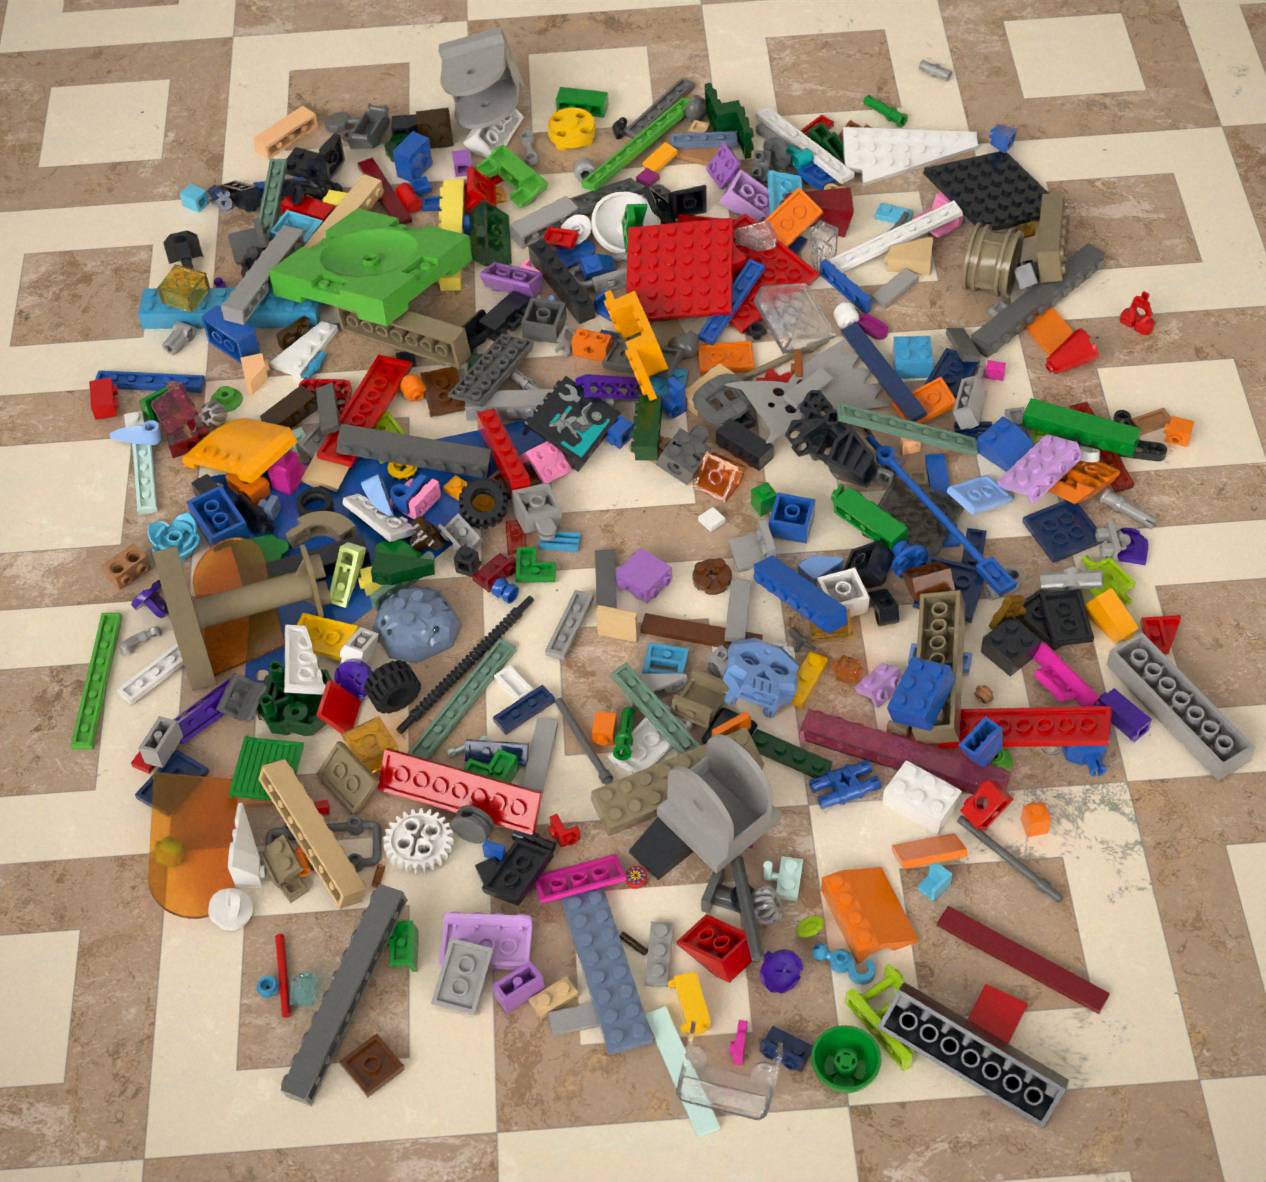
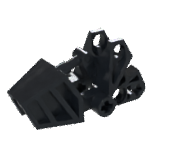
M809 391L799 407L800 412L806 415L805 418L792 420L785 434V437L792 444V450L798 457L810 454L813 461H823L836 479L867 488L876 476L877 469L879 468L878 464L874 461V454L852 426L846 429V424L838 421L837 410H834L832 404L821 391ZM812 398H818L820 403L817 404ZM792 432H800L796 438L790 437ZM800 444H806V448L804 450H797V447ZM832 447L829 455L824 454L826 448Z

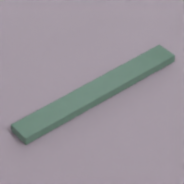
M841 402L837 405L838 421L972 456L978 453L976 438Z
M499 638L408 751V754L430 760L494 680V675L502 670L517 651L516 646Z

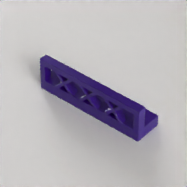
M585 374L575 378L576 386H584L585 398L639 400V395L634 391V389L640 388L636 377ZM590 387H597L598 390L595 393H591ZM604 387H611L613 391L608 394ZM619 388L627 389L628 392L624 395Z
M231 678L173 719L178 721L183 734V738L180 741L181 744L186 743L224 715L217 711L216 708Z

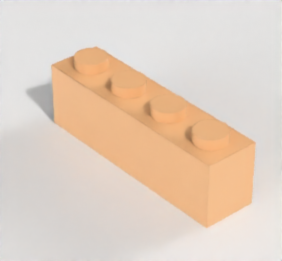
M301 106L253 138L255 151L266 159H271L318 127L316 114Z

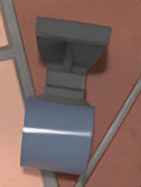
M895 456V461L903 468L905 460ZM884 465V468L879 467L877 469L875 483L892 488L894 476L899 477V475L889 465Z

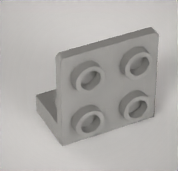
M766 519L758 521L756 534L728 540L738 571L752 569L754 564L772 555L776 557V547Z

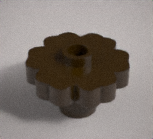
M420 516L412 521V528L416 532L412 535L410 544L415 550L421 552L430 547L437 551L446 544L439 529L430 523L427 518Z

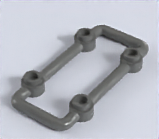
M352 816L345 823L326 824L333 832L348 831L351 835H360L364 829H373L372 857L363 858L357 853H352L348 856V860L350 863H353L356 872H360L364 867L374 866L379 863L381 859V826L378 822L372 820L363 821L358 816ZM286 823L282 828H273L267 832L265 849H267L266 846L274 841L276 836L284 834L290 841L296 840ZM309 862L311 871H315L313 866Z

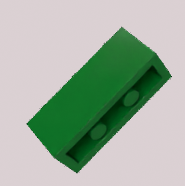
M560 87L555 99L556 112L565 108H580L588 111L593 117L604 118L609 105L608 92Z

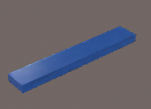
M749 259L733 282L732 315L710 316L698 334L700 341L714 346L765 271V265Z
M98 370L95 379L111 377L113 384H117L118 389L158 391L176 382L180 392L202 393L205 383L204 375Z
M944 454L925 455L932 501L957 527L953 500L947 493L950 483ZM935 516L940 548L960 547V542Z

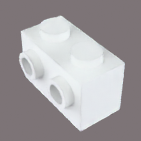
M360 627L342 647L340 657H342L341 663L349 659H357L367 664L375 654L379 634Z

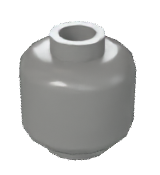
M580 158L574 164V174L580 182L596 170L594 162L589 158Z

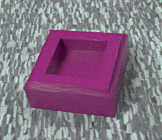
M648 168L636 176L637 182L649 187L660 179V174Z

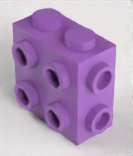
M642 548L633 553L624 565L619 566L616 571V583L619 588L628 591L636 599L642 600L645 603H648L652 598L655 599L659 592L671 583L673 578L671 566Z

